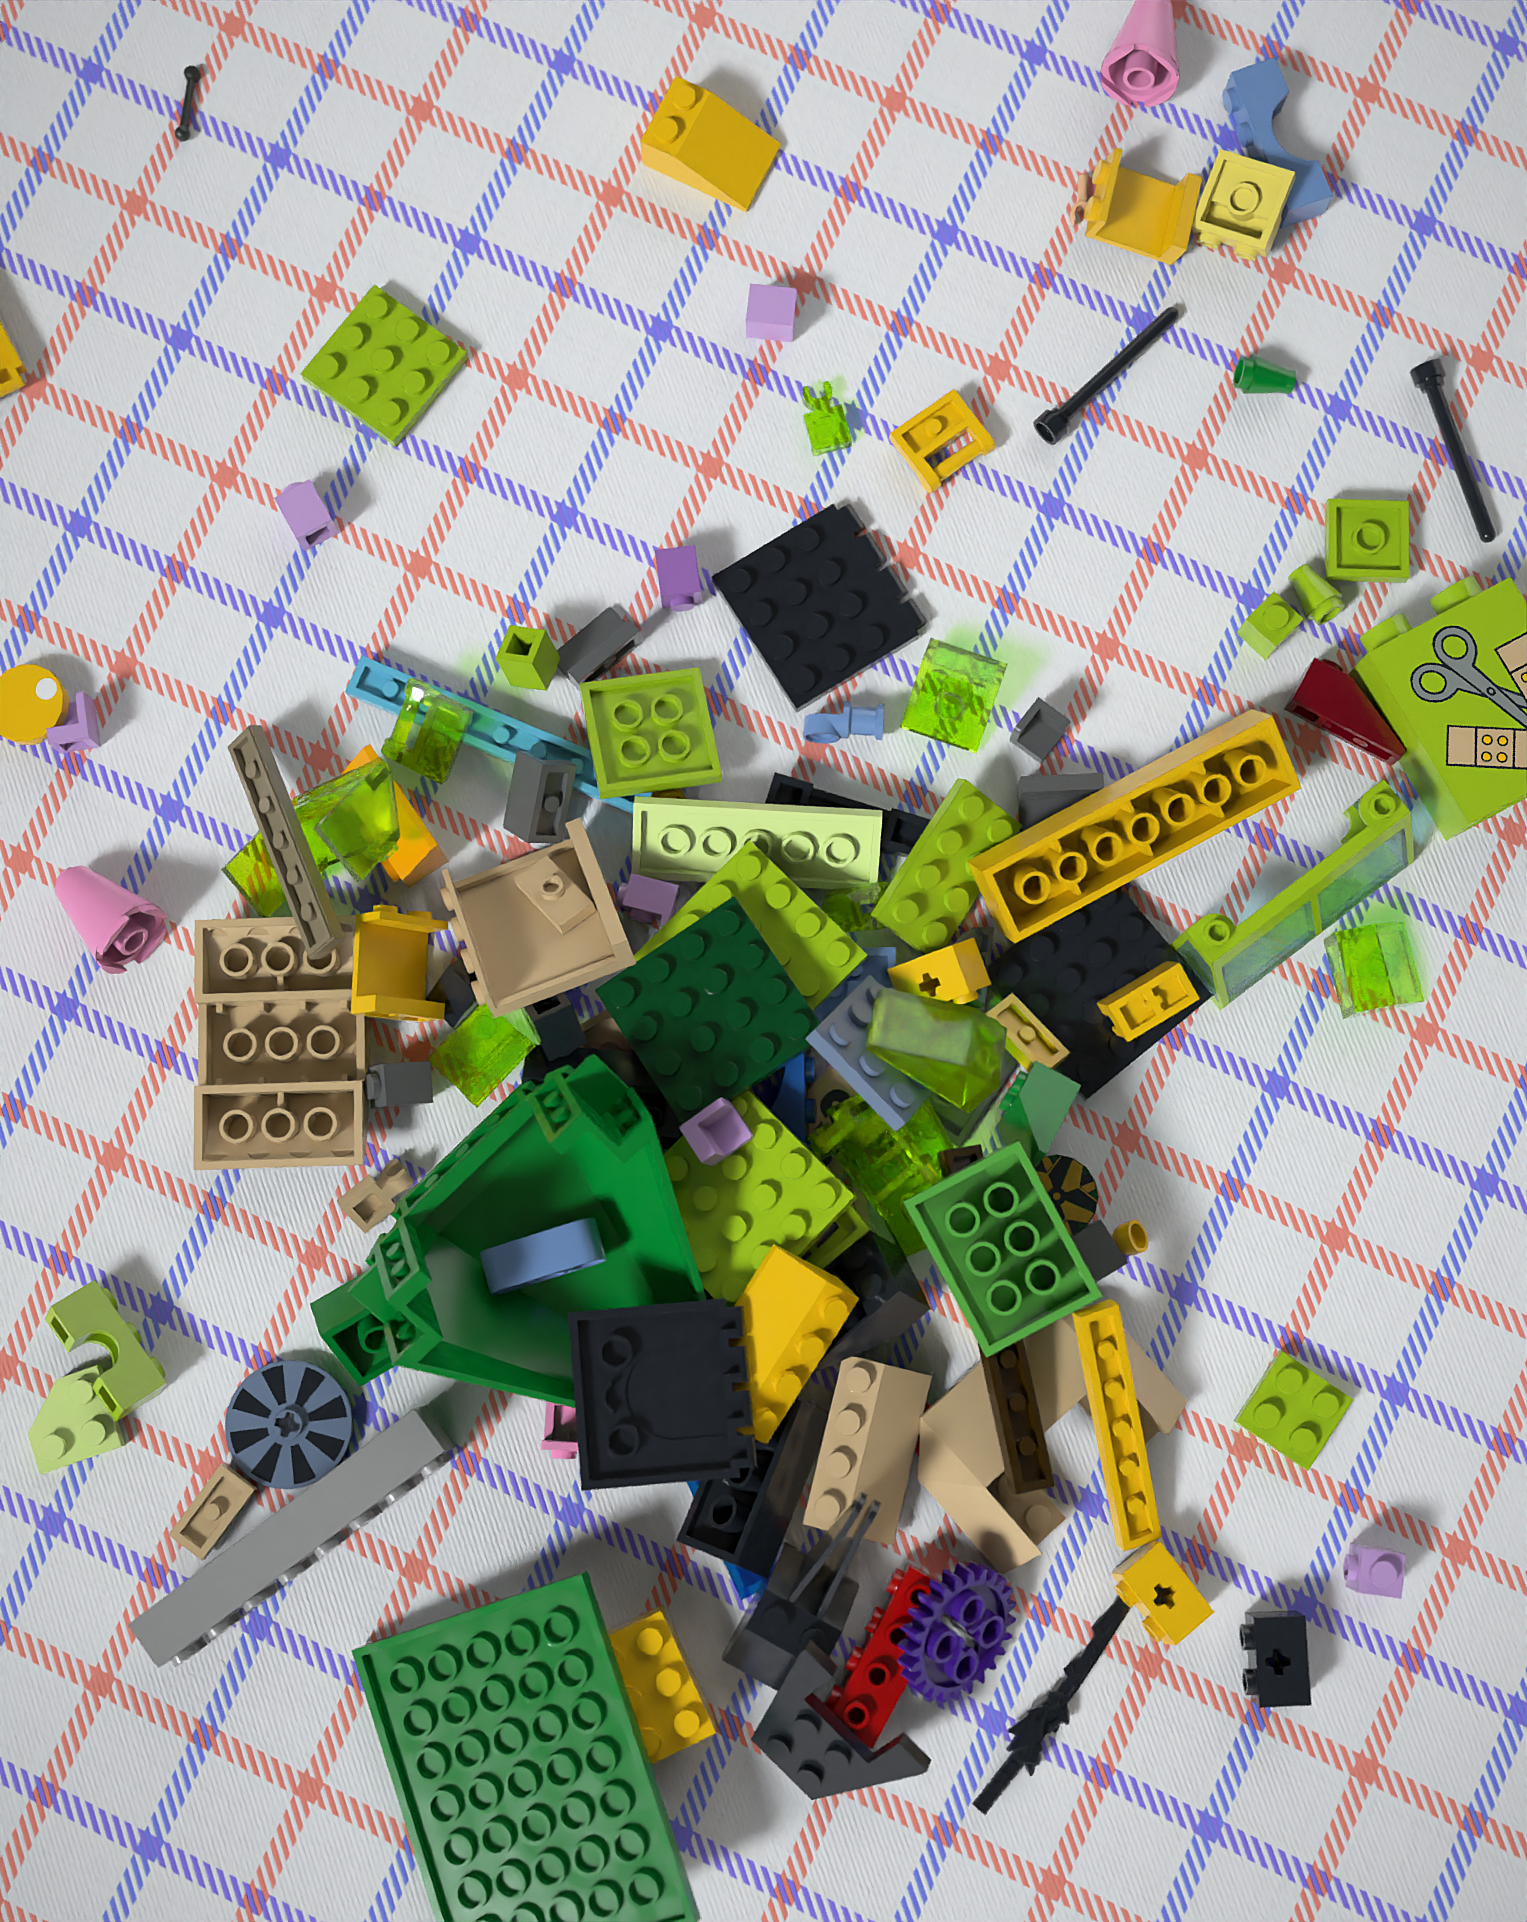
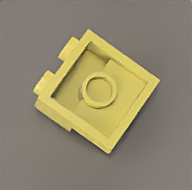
M1220 149L1194 214L1191 230L1194 235L1198 236L1196 241L1212 249H1219L1221 243L1235 247L1233 252L1235 255L1250 261H1256L1258 255L1268 257L1282 221V211L1296 178L1295 172Z

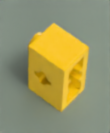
M974 937L887 969L900 1006L908 1014L920 1011L922 1018L946 1010L943 1002L952 999L956 1007L978 999L976 990L991 985Z
M1152 1541L1145 1544L1110 1573L1118 1583L1114 1586V1589L1119 1597L1129 1607L1135 1605L1145 1618L1141 1622L1143 1628L1157 1643L1162 1640L1164 1644L1177 1645L1214 1613V1610L1160 1541ZM1154 1587L1164 1589V1592L1161 1594L1163 1604L1154 1603L1153 1600L1157 1597Z

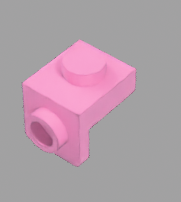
M546 1401L544 1439L541 1443V1449L551 1450V1458L576 1459L578 1451L575 1408Z

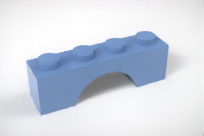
M1274 57L1232 71L1225 90H1223L1222 99L1226 111L1229 114L1232 113L1236 121L1238 141L1243 148H1247L1251 159L1294 171L1296 174L1295 181L1281 214L1282 221L1279 227L1282 229L1323 215L1333 194L1319 161L1304 160L1289 154L1279 145L1274 136L1272 119L1281 112L1289 93Z

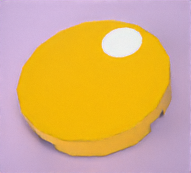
M20 664L6 670L0 676V735L19 745H37L44 742L42 739L47 738L46 728L63 725L68 715L69 697L67 690L63 688L61 680L53 672L36 664Z

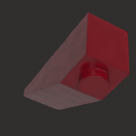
M1314 657L1305 668L1284 710L1376 759L1393 766L1403 757L1406 749L1353 678L1342 672V667L1328 659L1319 660Z

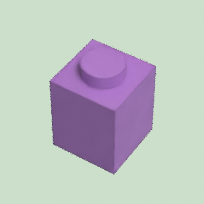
M695 545L655 550L662 608L683 612L693 609L696 604H702Z

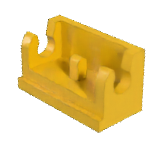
M1166 961L1097 1002V1005L1101 1012L1106 1016L1108 1015L1114 1023L1112 1030L1116 1035L1124 1037L1129 1042L1200 998L1181 964Z

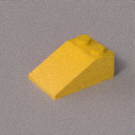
M678 76L674 77L640 140L643 165L746 213L781 149V143L711 91Z

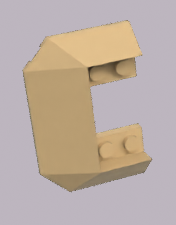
M1070 1313L1023 1338L1044 1433L1075 1404H1078L1093 1421L1073 1315ZM1124 1329L1143 1437L1146 1444L1159 1431L1167 1435L1170 1434L1188 1401ZM980 1361L920 1416V1445L916 1478L1001 1575H1004L1041 1555L1042 1552L1038 1549L1037 1545L1058 1527L1066 1517L1041 1489L1018 1495H1010L982 1361Z

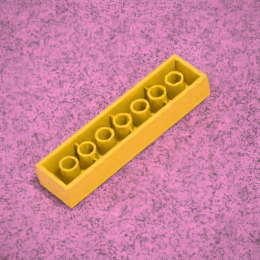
M1250 709L970 859L967 863L999 933L1012 942L1017 943L1302 789L1273 716Z

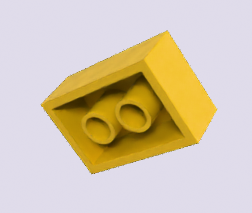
M664 1604L607 1631L651 1765L717 1732L716 1719Z

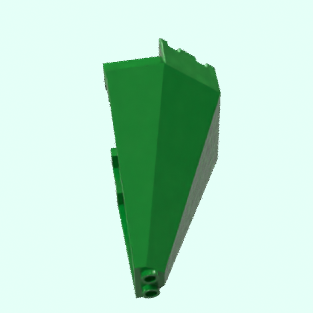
M595 1054L586 1057L584 1062L575 1070L570 1065L547 1073L544 1078L545 1082L536 1086L531 1080L519 1085L397 1203L391 1214L397 1221L387 1234L382 1233L379 1235L365 1260L371 1267L357 1280L353 1281L347 1291L384 1323L383 1331L392 1365L575 1408L568 1312L707 1300L651 1115L633 1087L629 1088ZM596 1218L606 1261L517 1290L490 1295L480 1257L482 1251L571 1222Z

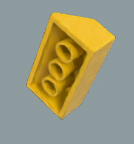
M775 1244L772 1245L734 1307L744 1306L746 1337L729 1338L730 1347L747 1345L750 1381L733 1383L734 1391L751 1390L754 1426L737 1427V1431L745 1435L754 1434L756 1440L766 1445L859 1300L838 1277Z

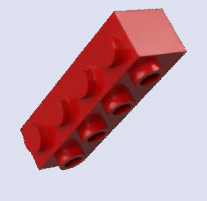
M909 1562L906 1563L903 1571L896 1568L885 1587V1591L890 1593L884 1607L881 1609L876 1606L873 1609L864 1627V1630L870 1632L862 1648L857 1645L853 1647L843 1667L849 1672L842 1686L834 1684L824 1702L870 1749L874 1748L908 1683V1680L901 1675L905 1667L898 1663L897 1660L905 1652L898 1647V1643L908 1636V1633L903 1631L901 1627L904 1624L911 1623L913 1619L908 1610L909 1608H919L921 1602L919 1601L918 1594L919 1592L926 1595L929 1594L931 1591V1579L938 1583L942 1582Z

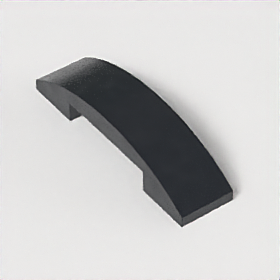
M776 772L774 773L765 804L882 810L880 852L906 858L931 821V819L895 808L889 811L814 788L813 783Z

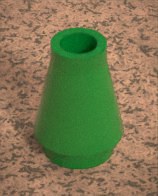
M1251 354L1249 357L1241 356L1236 364L1233 376L1234 388L1241 389L1243 394L1283 393L1289 395L1293 391L1296 382V371L1281 367L1255 354Z

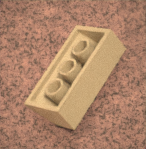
M856 1356L841 1362L804 1516V1525L828 1531L862 1491L867 1494V1499L845 1536L852 1537L864 1512L871 1502L876 1499L881 1502L880 1508L862 1539L894 1545L919 1437V1419L925 1411L933 1376Z

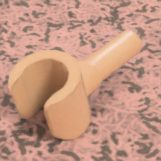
M1081 174L1078 177V197L1069 216V222L1072 226L1075 224V213L1085 212L1088 203V176L1086 174Z

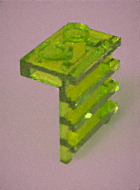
M487 1003L481 1006L477 1004L426 1059L453 1083L470 1103L478 1108L536 1045L503 1016L494 1018Z
M852 1100L847 1102L833 1113L832 1117L836 1121L831 1126L825 1123L808 1137L812 1143L808 1148L821 1161L833 1154L884 1221L893 1215L884 1200L919 1170L929 1183L939 1176L929 1163L932 1160L929 1153L927 1152L923 1155L913 1143L917 1139L912 1132L906 1134L902 1127L895 1132L866 1101L855 1105ZM889 1130L897 1143L862 1173L853 1161ZM904 1150L913 1163L877 1193L869 1183V1180Z

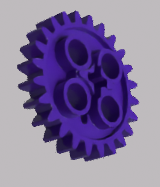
M970 1561L967 1567L957 1563L954 1573L947 1569L943 1570L942 1582L938 1583L934 1579L930 1580L931 1591L928 1595L919 1592L918 1598L921 1602L919 1608H909L908 1610L909 1614L913 1617L912 1622L901 1627L903 1631L908 1633V1636L898 1643V1647L905 1651L897 1659L898 1663L905 1667L901 1675L909 1681L908 1685L930 1701H934L936 1698L940 1702L945 1703L949 1696L957 1701L959 1700L961 1690L968 1694L972 1693L973 1681L978 1680L982 1684L985 1682L984 1671L987 1668L995 1671L997 1668L994 1662L995 1656L1005 1655L1006 1653L1004 1648L1001 1647L1002 1642L1012 1638V1634L1006 1631L1007 1626L1016 1621V1618L1009 1614L1016 1606V1602L1009 1598L1013 1593V1589L1006 1585V1578L983 1563L978 1565ZM942 1615L949 1619L953 1627L973 1642V1648L966 1645V1641L946 1626L941 1620Z

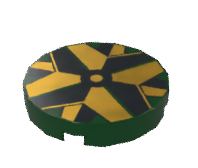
M1058 1154L1045 1156L1035 1168V1171L1069 1235L1072 1236L1085 1228L1096 1213L1099 1198L1096 1181L1087 1167L1072 1157Z

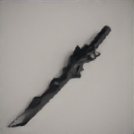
M1117 1595L1109 1609L1091 1626L1093 1636L1081 1655L1072 1660L1063 1669L1066 1677L1058 1689L1048 1690L1045 1700L1039 1705L1027 1709L1026 1712L1028 1714L1007 1730L1015 1735L1006 1748L1008 1752L1012 1753L1007 1758L1008 1760L999 1768L998 1772L991 1778L990 1783L988 1782L982 1793L972 1803L984 1815L994 1805L993 1803L998 1800L1023 1766H1025L1029 1776H1033L1036 1765L1040 1764L1041 1752L1043 1751L1041 1742L1046 1734L1056 1733L1061 1724L1068 1725L1070 1723L1068 1703L1099 1659L1131 1608L1123 1602L1119 1595Z

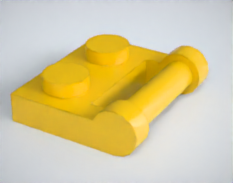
M955 389L899 426L889 436V440L916 473L924 489L930 494L941 487L943 480L980 454L986 456L996 448L990 434ZM966 432L970 435L973 441L933 469L926 462L927 459Z

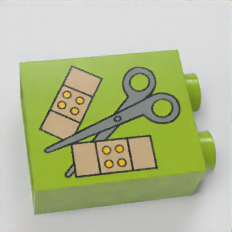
M1473 575L1452 584L1429 601L1437 616L1413 629L1403 613L1384 620L1359 638L1367 654L1348 674L1353 678L1406 749L1403 757L1398 762L1445 841L1527 798V603L1511 577L1482 591Z

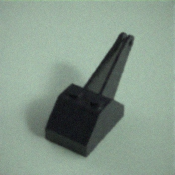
M862 1491L807 1554L783 1541L768 1579H762L722 1654V1661L778 1691L804 1644L809 1639L830 1657L844 1630L860 1587L858 1582L844 1574L860 1541L875 1519L881 1502L874 1499L866 1509L835 1569L824 1563L848 1533L861 1512L867 1499V1494Z

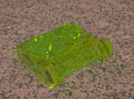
M408 678L403 690L406 697L390 738H385L381 753L393 761L442 785L448 780L475 710L432 689L428 683L420 679ZM422 703L429 708L414 747L411 750L405 742L419 706Z

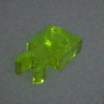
M828 381L823 382L824 396L821 398H813L810 395L808 386H804L802 389V401L805 407L812 411L803 414V422L813 456L852 446V439L842 404L830 407L832 387Z

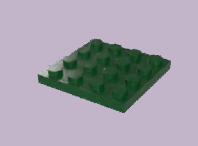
M735 896L638 960L637 964L626 968L595 989L602 1003L682 1125L719 1098L730 1102L813 1047L805 1038L820 1024V1021Z

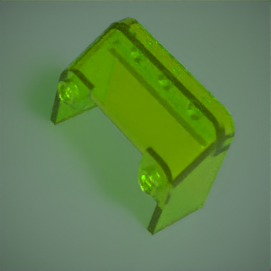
M381 757L313 787L291 799L322 880L325 878L322 872L328 866L341 862L356 882L362 881L378 862L385 861L399 849L396 842L400 839L401 833L393 774ZM259 830L221 870L261 918H269L286 900V897Z

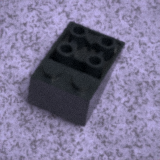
M871 1230L826 1270V1272L838 1277L859 1300L812 1373L901 1336L931 1309L902 1248Z

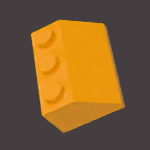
M368 744L362 748L335 780L342 790L336 797L349 816L357 812L365 824L358 830L371 849L379 845L387 857L381 861V864L395 883L402 879L405 885L410 888L449 862V860L372 746Z

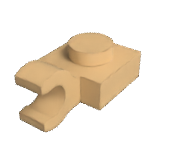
M396 1158L383 1168L377 1181L370 1174L341 1196L337 1203L348 1217L364 1233H367L394 1210L396 1203L392 1198L408 1189L414 1180Z

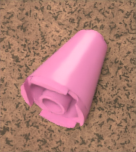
M1136 0L1102 62L1101 84L1103 89L1111 98L1124 105L1131 106L1134 100L1145 102L1144 107H1153L1167 101L1175 93L1179 81V66L1173 7L1170 0Z
M82 865L69 867L58 876L55 886L56 897L98 966L107 973H124L128 971L124 965L133 960L138 964L142 963L158 947L165 936L167 928L162 924L163 918L167 919V916L157 905Z

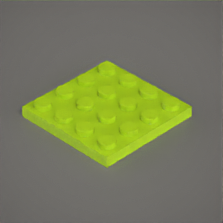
M750 840L634 955L637 962L735 896L813 1012L868 958V955Z
M750 1089L731 1101L753 1134V1138L714 1167L701 1163L684 1135L663 1155L702 1286L714 1299L726 1298V1307H734L773 1244L801 1258L858 1198Z

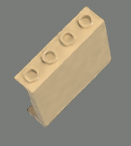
M580 817L565 823L570 839L457 882L453 881L447 868L441 870L446 883L445 887L440 888L442 898L448 911L455 910L456 917L450 919L453 931L458 942L465 940L467 948L460 950L462 959L468 973L475 972L478 979L471 982L474 995L479 1006L487 1003L494 1018L637 964ZM546 855L593 902L596 912L564 935L526 897L514 881L516 876Z

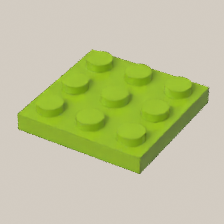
M374 284L300 374L304 381L396 448L469 357L467 351Z
M699 667L579 684L600 799L721 782L722 772Z

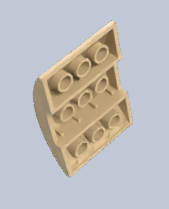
M337 915L345 939L322 959H309L294 917L195 920L194 1003L198 1004V1086H194V1170L364 1165L369 1118V1099L365 1094L364 1081L368 1074L367 1067H370V1016L351 1014L356 915Z

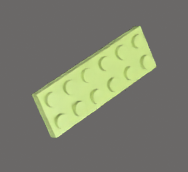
M635 796L633 802L632 873L658 880L708 882L750 840L799 888L877 892L882 810Z

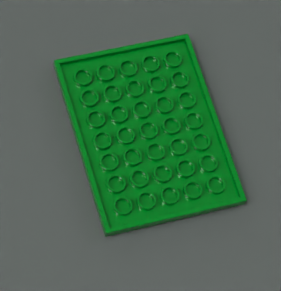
M588 1571L351 1650L436 1922L700 1921L701 1915Z

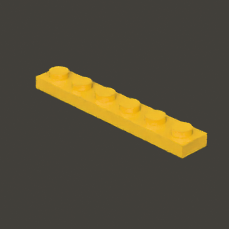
M1109 1299L1074 1311L1072 1315L1116 1544L1126 1552L1162 1538L1120 1308L1118 1303Z

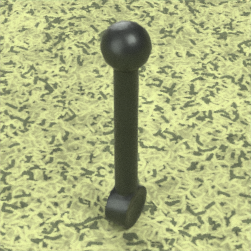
M193 65L187 66L184 69L187 84L180 126L175 129V137L181 142L187 141L190 137V131L187 127L194 85L201 78L198 68Z

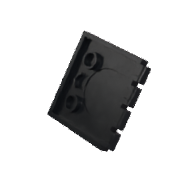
M833 503L711 577L715 588L796 713L919 638L917 630L928 623L913 598L902 604L898 603L909 592L892 566H887L881 571H877L876 568L883 565L887 558L870 533L858 539L855 537L866 526L851 504L837 509Z
M725 1298L568 1312L581 1491L736 1478L741 1476L740 1468L757 1466L755 1435L737 1436V1427L754 1426L751 1390L734 1391L733 1383L750 1381L747 1345L730 1347L729 1338L746 1337L744 1306L726 1307Z

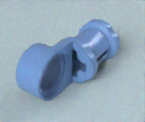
M844 702L843 714H809L804 718L803 738L809 742L821 744L835 743L840 738L848 739L850 735L875 736L876 740H882L884 704H878L874 708L851 706L850 702Z

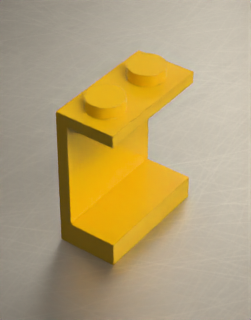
M1115 147L1105 160L1100 159L1095 167L1092 183L1096 184L1094 196L1090 197L1084 212V219L1088 220L1085 236L1172 265L1187 250L1203 177L1187 173L1176 186L1120 167L1119 164L1123 150Z
M390 905L373 906V912L357 914L355 920L351 1014L417 1023L444 1020L445 1003L425 1001L428 933L448 930V921L432 919V913L427 911H408L407 915L399 914L398 907Z

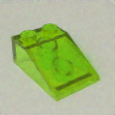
M881 988L876 995L866 1050L966 1113H970L1000 1087L1007 1028L1002 1026L996 1019L988 1017L974 1007Z

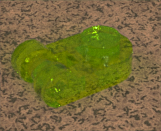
M875 882L869 886L833 890L825 895L821 902V910L845 933L887 929V927L871 916L872 912L862 913L861 905L873 903L875 908L890 883Z

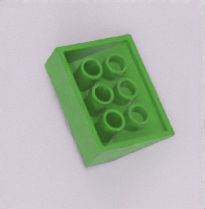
M1018 1139L983 1156L903 1201L986 1357L1103 1297Z

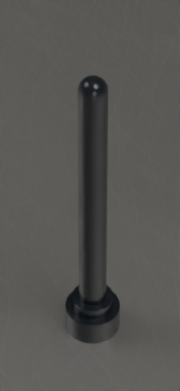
M1174 307L1166 308L1059 409L1045 410L1036 418L1033 425L1038 435L1050 445H1055L1067 434V428L1070 426L1069 420L1177 321L1179 317L1178 310Z
M1441 359L1429 360L1414 367L1410 371V375L1415 388H1420L1421 393L1427 394L1478 535L1482 542L1490 543L1495 539L1496 532L1442 386L1445 384L1443 378L1446 376Z

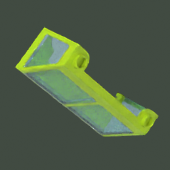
M1384 779L1343 812L1346 818L1349 819V829L1345 837L1340 840L1343 845L1238 926L1223 914L1211 913L1190 926L1170 944L1213 995L1210 999L1219 1010L1230 1004L1414 862L1411 813Z

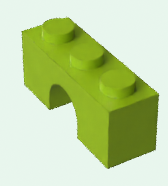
M93 1280L53 1304L45 1320L68 1353L87 1343L99 1344L108 1350L112 1357V1368L99 1375L92 1388L115 1422L159 1395L167 1383L164 1379L166 1375L160 1362L153 1356L149 1357L140 1345L142 1340L134 1325L130 1322L125 1323L117 1312L118 1305L112 1293L106 1288L101 1289L96 1280Z

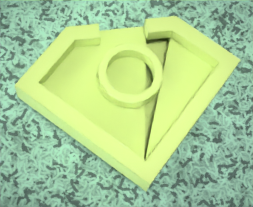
M95 1365L58 1378L52 1386L28 1433L40 1475L126 1445L119 1421L115 1422L92 1388L99 1375L104 1373L102 1365Z

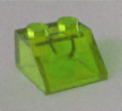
M931 638L922 658L900 728L976 754L1008 664Z
M1405 922L1375 923L1337 931L1323 940L1343 1019L1425 1001Z

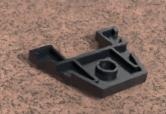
M811 1639L804 1644L799 1656L751 1738L811 1800L921 1775L927 1772L932 1760L905 1732L875 1752H872L813 1693L834 1677L838 1666Z

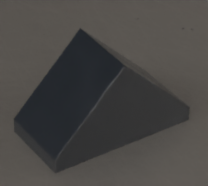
M462 957L446 968L425 999V1001L445 1003L444 1020L453 1029L460 1025L479 1006L471 986L472 981L478 980L476 973L469 974Z

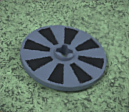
M299 1360L274 1362L250 1374L239 1385L232 1396L225 1420L227 1444L237 1465L256 1482L276 1489H297L319 1481L341 1462L348 1450L353 1433L352 1407L342 1385L325 1369ZM290 1413L295 1414L294 1422L300 1424L299 1430L291 1431L286 1436L284 1435L285 1427L279 1425V1420L287 1418Z

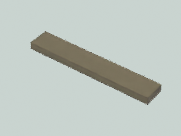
M250 724L228 746V750L309 959H322L341 943L345 936L262 725Z

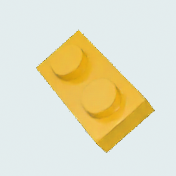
M1013 993L985 1013L980 1021L1028 1072L1036 1061L1054 1069L1070 1053Z

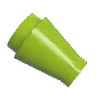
M1309 564L1298 567L1288 577L1294 586L1308 620H1314L1317 625H1323L1335 618L1344 609L1345 605L1341 601L1342 594L1314 572Z

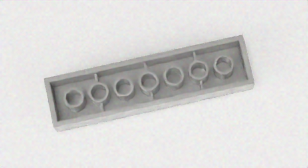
M427 1405L414 1408L129 1623V1628L157 1668L170 1661L177 1667L208 1645L204 1639L205 1636L208 1635L212 1640L243 1619L239 1612L242 1608L248 1613L276 1594L278 1590L274 1586L275 1583L280 1581L283 1586L313 1565L309 1560L312 1555L315 1554L319 1559L348 1538L344 1533L346 1529L351 1527L353 1531H356L380 1515L382 1510L379 1508V1504L386 1500L390 1505L417 1486L413 1481L416 1476L421 1473L426 1478L452 1460L447 1453L455 1448L456 1445Z

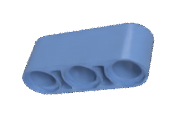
M596 1218L571 1222L486 1249L480 1253L490 1295L517 1290L607 1260Z

